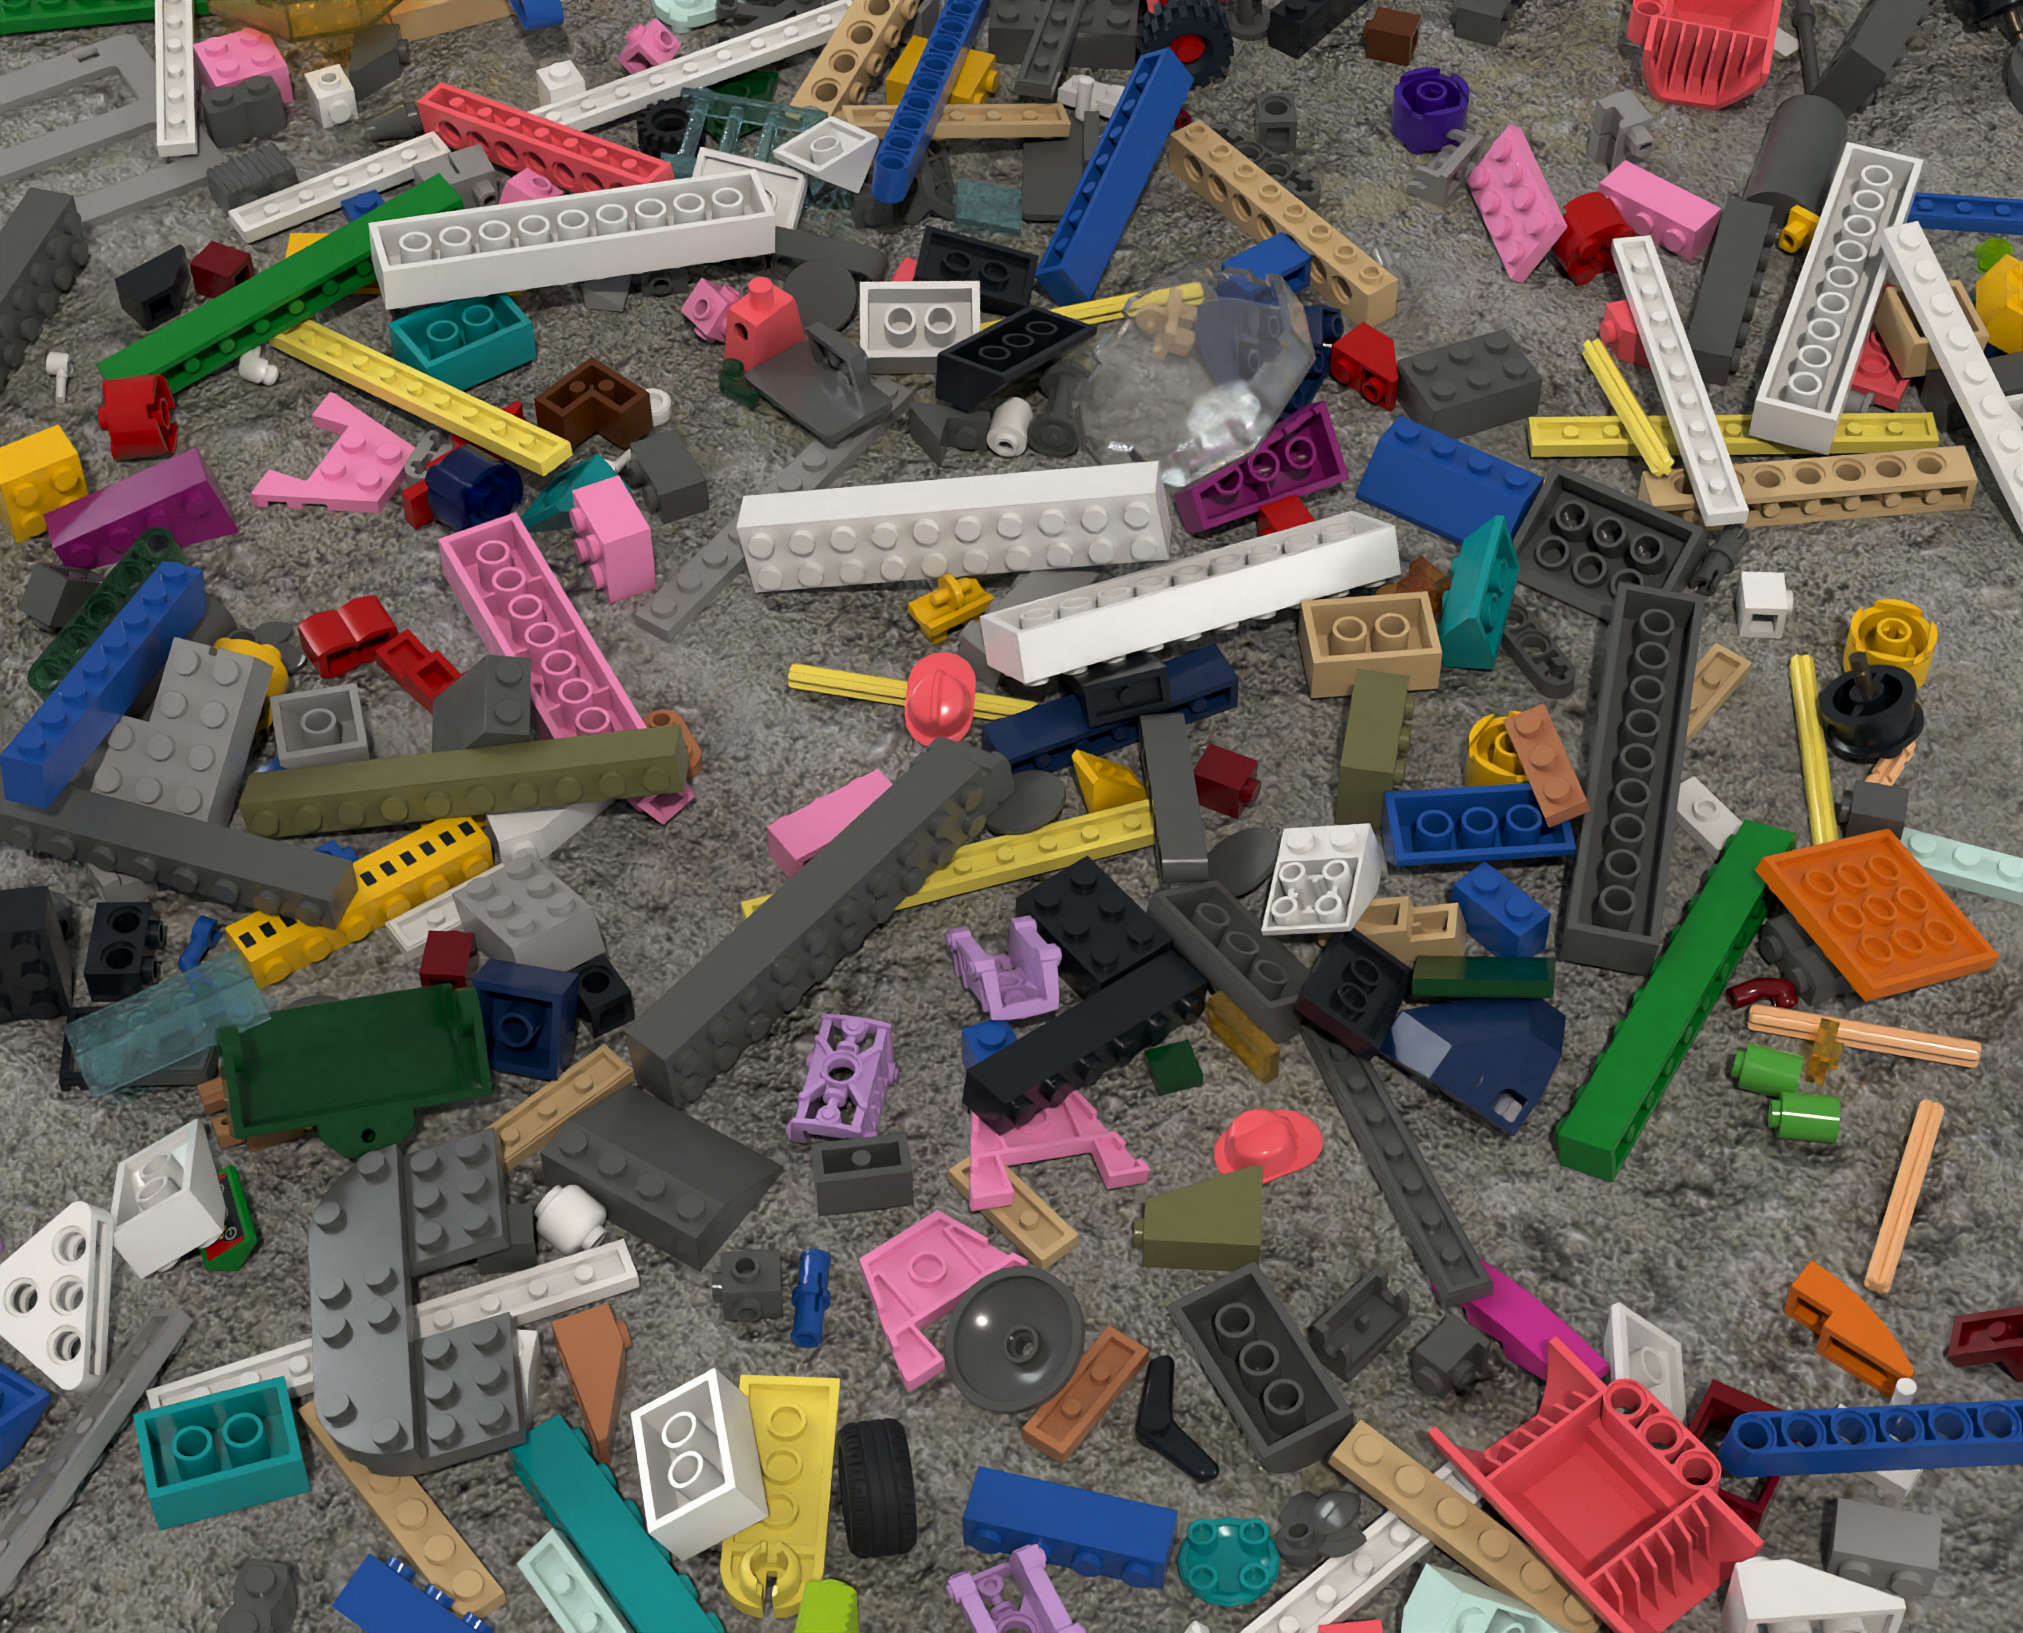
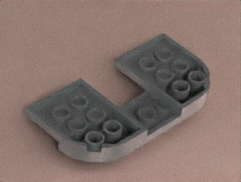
M494 1127L405 1155L401 1153L397 1144L387 1146L378 1151H370L364 1154L355 1165L336 1180L314 1211L309 1230L308 1249L315 1409L322 1426L342 1455L349 1462L354 1460L365 1465L372 1474L389 1477L419 1475L526 1443L517 1327L510 1312L414 1340L412 1277L510 1248L501 1143Z

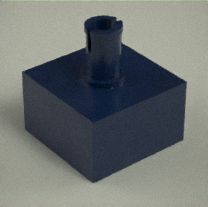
M488 959L472 978L471 986L475 987L480 1002L489 1069L558 1080L574 1058L579 974Z

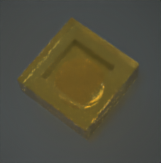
M1821 1018L1805 1081L1823 1086L1828 1068L1838 1069L1844 1043L1836 1041L1840 1022Z

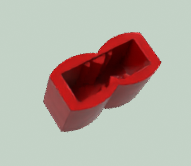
M374 595L352 599L338 610L315 613L297 625L301 647L321 678L337 677L353 670L360 663L375 662V650L398 635L396 625Z

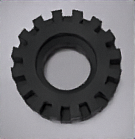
M670 98V103L665 104L664 99L658 100V106L650 103L647 105V111L642 109L639 112L636 123L641 153L666 162L667 160H672V165H679V159H683L687 163L691 161V155L697 158L700 147L705 148L704 115L702 111H699L697 105L693 104L690 106L687 100L677 104L676 98Z

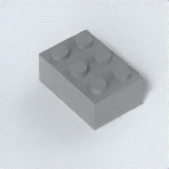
M532 854L515 858L509 861L505 867L485 877L475 878L465 887L452 893L464 932L474 933L476 947L488 958L567 972L606 951L592 906Z

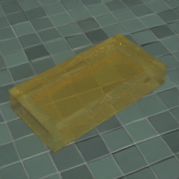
M1222 990L1210 996L1207 1027L1262 1083L1266 1085L1278 1078L1281 1049Z

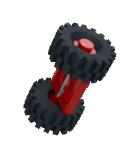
M1140 0V12L1144 19V23H1139L1137 29L1139 34L1137 36V43L1140 55L1170 47L1194 78L1189 91L1196 90L1195 84L1199 82L1202 83L1203 87L1211 84L1209 77L1212 75L1216 79L1223 75L1221 66L1228 69L1231 64L1230 56L1234 55V42L1226 14L1223 9H1219L1217 2L1211 0L1209 3L1207 0Z

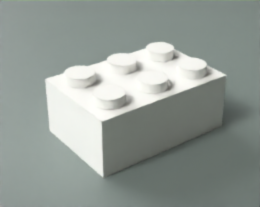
M980 281L860 282V347L869 358V374L937 373V357L939 352L980 332Z
M713 1368L631 1412L648 1533L682 1562L769 1517L748 1397L720 1371Z

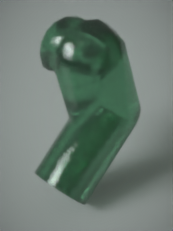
M735 358L725 359L722 369L718 373L721 394L749 408L755 407L759 401L760 392L758 389L744 384V375L742 374L744 364Z

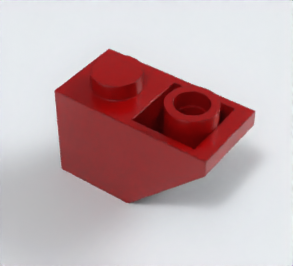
M1362 322L1332 344L1330 375L1362 394L1371 402L1391 412L1396 406L1398 386L1394 340Z

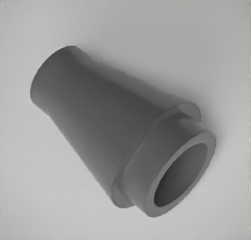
M402 100L375 117L365 120L372 142L382 139L416 136L415 132L424 130L414 101L405 103Z

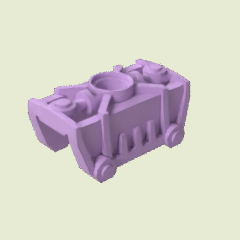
M1030 915L1010 919L1009 955L1005 953L987 955L973 939L967 926L947 929L945 942L952 952L955 975L961 976L964 988L973 991L981 1001L982 1010L990 1013L991 1020H1022L1059 1009L1058 966L1062 959L1061 950L1055 943L1047 944L1036 932V921ZM1011 968H1014V969H1015V970H1013V971H1005V970H1008V969H1011Z
M822 1013L819 1035H816L814 1041V1050L811 1049L810 1054H807L806 1058L808 1075L803 1092H800L798 1096L797 1114L787 1124L786 1135L788 1136V1141L809 1144L812 1134L842 1139L879 1136L877 1129L889 1085H894L899 1077L898 1063L894 1062L891 1024L863 1017ZM834 1026L837 1029H842V1036L845 1040L838 1043L836 1051H833ZM866 1033H877L874 1045L859 1054L860 1048L855 1043L862 1041ZM847 1067L854 1072V1075L847 1080L837 1081L832 1079L829 1073L835 1068ZM822 1095H823V1101H824L827 1105L822 1106V1107L818 1110V1107H819V1104H820V1100H821V1097H822ZM847 1097H850L856 1107L852 1125L841 1123V1113L838 1107L845 1105Z
M1036 1543L1014 1550L1008 1559V1563H1001L972 1576L965 1570L950 1576L946 1580L947 1586H945L949 1599L955 1604L960 1605L963 1620L966 1626L970 1625L973 1633H1005L1014 1628L1023 1629L1028 1633H1087L1085 1628L1080 1626L1078 1622L1072 1623L1044 1569L1046 1568L1047 1561L1044 1550L1041 1547L1039 1548ZM1011 1574L1023 1594L1019 1611L1016 1610L1012 1601H1004L1002 1598L1004 1592L1003 1578ZM983 1601L993 1604L994 1607L990 1610V1613H988Z

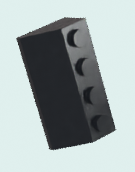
M1031 304L939 352L937 357L935 398L950 403L955 409H973L983 401L997 396L1007 388L1042 371L1048 363L1054 360H1061L1097 335V327Z

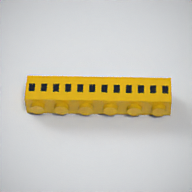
M471 816L438 819L353 862L358 891L335 930L319 925H306L300 920L278 914L269 915L258 910L225 927L231 956L257 991L272 983H277L297 970L324 959L330 953L352 942L363 939L367 934L385 926V923L493 868L494 862L490 840Z

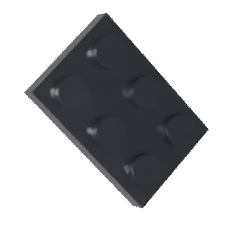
M926 225L913 281H980V306L1006 314H1014L1029 306L1039 256Z
M1355 928L1351 931L1331 932L1294 1008L1305 1015L1309 1021L1319 1025L1343 1042L1347 1048L1370 1061L1378 1053L1412 982L1414 970Z

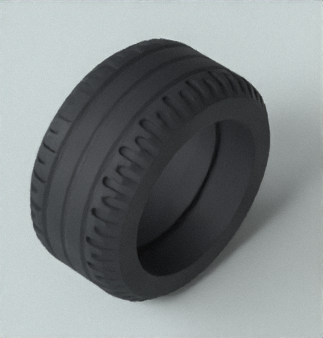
M892 1418L858 1421L857 1423L850 1422L843 1425L837 1433V1460L842 1511L850 1552L861 1559L894 1556L896 1554L902 1555L910 1552L917 1542V1516L911 1459L904 1426Z

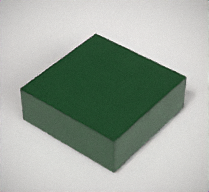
M1189 1040L1144 1051V1062L1158 1096L1203 1085L1204 1075Z

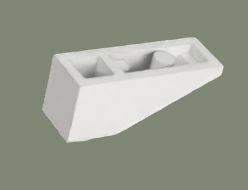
M615 800L484 814L487 835L499 863H503L505 866L509 861L518 857H525L529 854H532L537 860H541L554 852Z

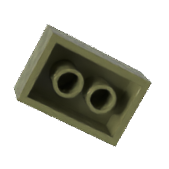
M1361 669L1356 671L1340 764L1335 825L1370 823L1372 830L1381 831L1380 824L1384 792L1402 791V789L1394 787L1395 785L1402 786V782H1404L1407 756H1401L1400 752L1407 753L1409 750L1412 724L1404 723V720L1412 721L1416 695L1407 694L1409 676Z

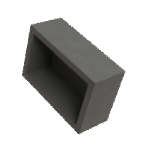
M1506 329L1397 360L1398 386L1396 399L1408 417L1414 422L1453 439L1538 415L1542 378Z

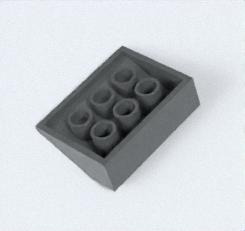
M1556 464L1551 469L1513 539L1521 566L1517 583L1607 623L1610 620L1619 581L1682 593L1709 546L1703 527Z
M631 1084L568 1120L540 1152L546 1187L553 1189L557 1185H560L562 1188L568 1185L580 1186L606 1208V1220L701 1272L783 1173L782 1165Z

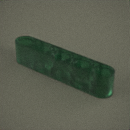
M152 527L143 532L32 664L28 671V684L43 702L47 700L162 561L179 562L187 566L185 551L168 529ZM167 550L163 555L158 556L159 553ZM140 582L138 586L130 589L135 583ZM113 614L109 620L103 622L106 617ZM86 647L83 652L76 655L81 648ZM58 680L53 687L48 688L52 682Z

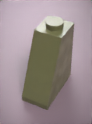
M1252 1165L1145 1199L1144 1219L1135 1218L1133 1242V1247L1143 1248L1142 1267L1234 1272L1253 1261L1259 1267L1263 1166Z

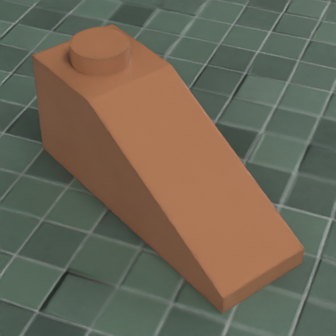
M606 1303L552 1321L551 1324L557 1354L600 1463L603 1462L608 1466L612 1463L627 1374L625 1349L632 1347L625 1321L623 1319L615 1321L610 1307Z

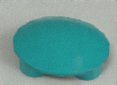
M1225 1517L1214 1520L1198 1519L1191 1523L1188 1527L1187 1538L1181 1544L1177 1563L1182 1582L1194 1596L1208 1604L1234 1607L1250 1604L1265 1595L1277 1580L1281 1560L1276 1543L1271 1538L1269 1527L1265 1522L1256 1518L1245 1520Z

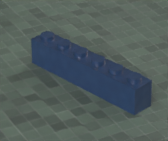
M1216 644L1189 651L1184 655L1162 662L1167 666L1173 707L1144 715L1183 712L1185 724L1188 725L1237 707L1239 677ZM1073 692L1065 697L1045 704H1038L1031 709L1005 718H998L991 723L982 725V750L989 753L997 751L1003 754L1011 765L1012 774L1029 770L1054 773L1074 765L1071 755L1076 749L1095 756H1101L1140 742L1139 716L1090 728L1085 723L1081 698Z

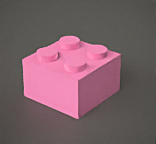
M264 24L246 27L234 33L220 37H211L206 41L193 44L199 79L207 93L217 87H236L253 76H272L281 92L282 103L286 104L294 101L288 66Z
M618 475L572 490L574 508L569 510V516L572 526L578 535V538L573 539V547L580 563L587 562L589 576L596 590L602 588L610 603L657 588L651 529L620 476Z

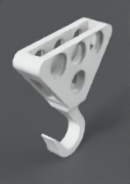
M75 1201L0 1265V1335L62 1389L92 1396L106 1376L114 1220L107 1210L82 1201ZM83 1240H85V1252L79 1259H77V1248L79 1244ZM97 1240L100 1245V1255L95 1262ZM83 1289V1300L75 1309L74 1298L77 1292ZM95 1290L98 1302L93 1310V1291ZM37 1291V1302L29 1311V1299ZM78 1338H80V1351L76 1355V1357L72 1359V1346L74 1342ZM92 1339L95 1344V1353L93 1358L90 1360V1347Z

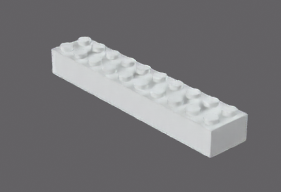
M1847 142L1756 397L1748 435L1829 456L1891 270V265L1877 237L1883 228L1906 224L1916 195L1923 159Z
M756 168L368 223L371 260L386 310L437 302L445 303L450 300L485 297L491 294L525 291L532 288L565 285L567 283L594 279L601 280L607 277L642 274L648 271L681 268L683 266L703 263H717L724 260L757 257L759 255L775 253V213Z
M1159 461L749 495L743 496L736 529L754 591L758 593L939 578L946 573L958 577L1169 560L1172 526Z
M1349 511L980 616L987 665L1004 673L1005 676L1022 682L1025 686H1038L1047 683L1050 676L1060 673L1066 675L1083 673L1087 671V666L1098 662L1106 664L1123 661L1126 658V654L1132 652L1158 651L1164 648V643L1170 641H1192L1202 636L1201 632L1211 629L1230 630L1238 627L1239 621L1249 618H1271L1276 615V610L1287 607L1299 609L1301 601L1314 600L1324 596L1327 598L1343 597L1350 593L1349 589L1359 586H1381L1386 583V578L1401 574L1396 527L1364 514Z

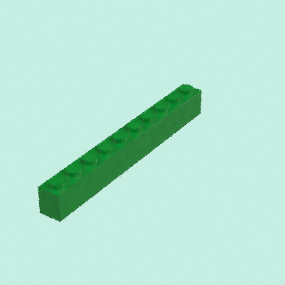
M438 173L99 362L96 366L104 381L145 374L163 375L170 386L172 394L376 280L377 277L371 260L368 223L464 210L463 200L443 176Z
M1745 819L1736 835L1731 834L1728 837L1723 857L1718 865L1713 864L1710 867L1703 891L1700 895L1695 894L1692 897L1688 907L1687 918L1682 926L1676 925L1673 929L1668 950L1664 956H1658L1654 961L1651 977L1646 987H1640L1636 991L1631 1012L1626 1020L1620 1019L1613 1034V1042L1607 1052L1601 1051L1594 1065L1593 1076L1588 1084L1583 1083L1579 1087L1574 1100V1108L1568 1118L1562 1117L1558 1122L1554 1134V1142L1559 1146L1561 1166L1610 1182L1614 1181L1777 899V896L1771 892L1765 881L1755 871L1762 857L1796 850V833Z

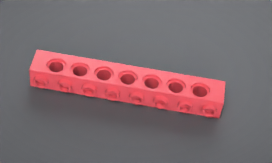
M440 82L417 101L425 134L435 131L446 146L456 150L480 143L490 162L519 173L529 168L536 174L547 178L551 184L574 193L675 180L672 165L669 162Z

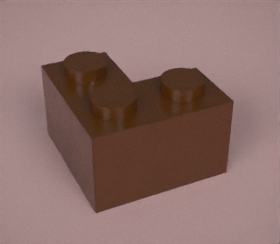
M593 357L534 398L538 427L569 441L572 449L594 432H598L625 450L630 446V443L636 442L653 429L650 393Z

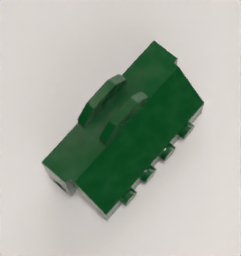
M448 982L216 1020L215 1036L229 1133L234 1139L311 1126L312 1135L345 1158L362 1157L370 1151H378L393 1144L399 1146L415 1124L413 1111L415 1108L493 1095L481 1007L474 986L453 990L452 984ZM367 1129L366 1135L361 1138L362 1132Z

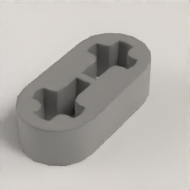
M438 427L424 435L404 466L408 487L428 477L427 463L452 450L451 436L455 435L454 433Z

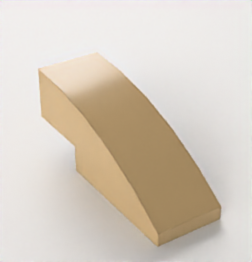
M1410 896L1373 899L1353 927L1400 961L1416 962L1418 955L1464 956L1467 925L1458 902L1414 907ZM1331 932L1318 933L1317 940L1320 946L1325 945Z

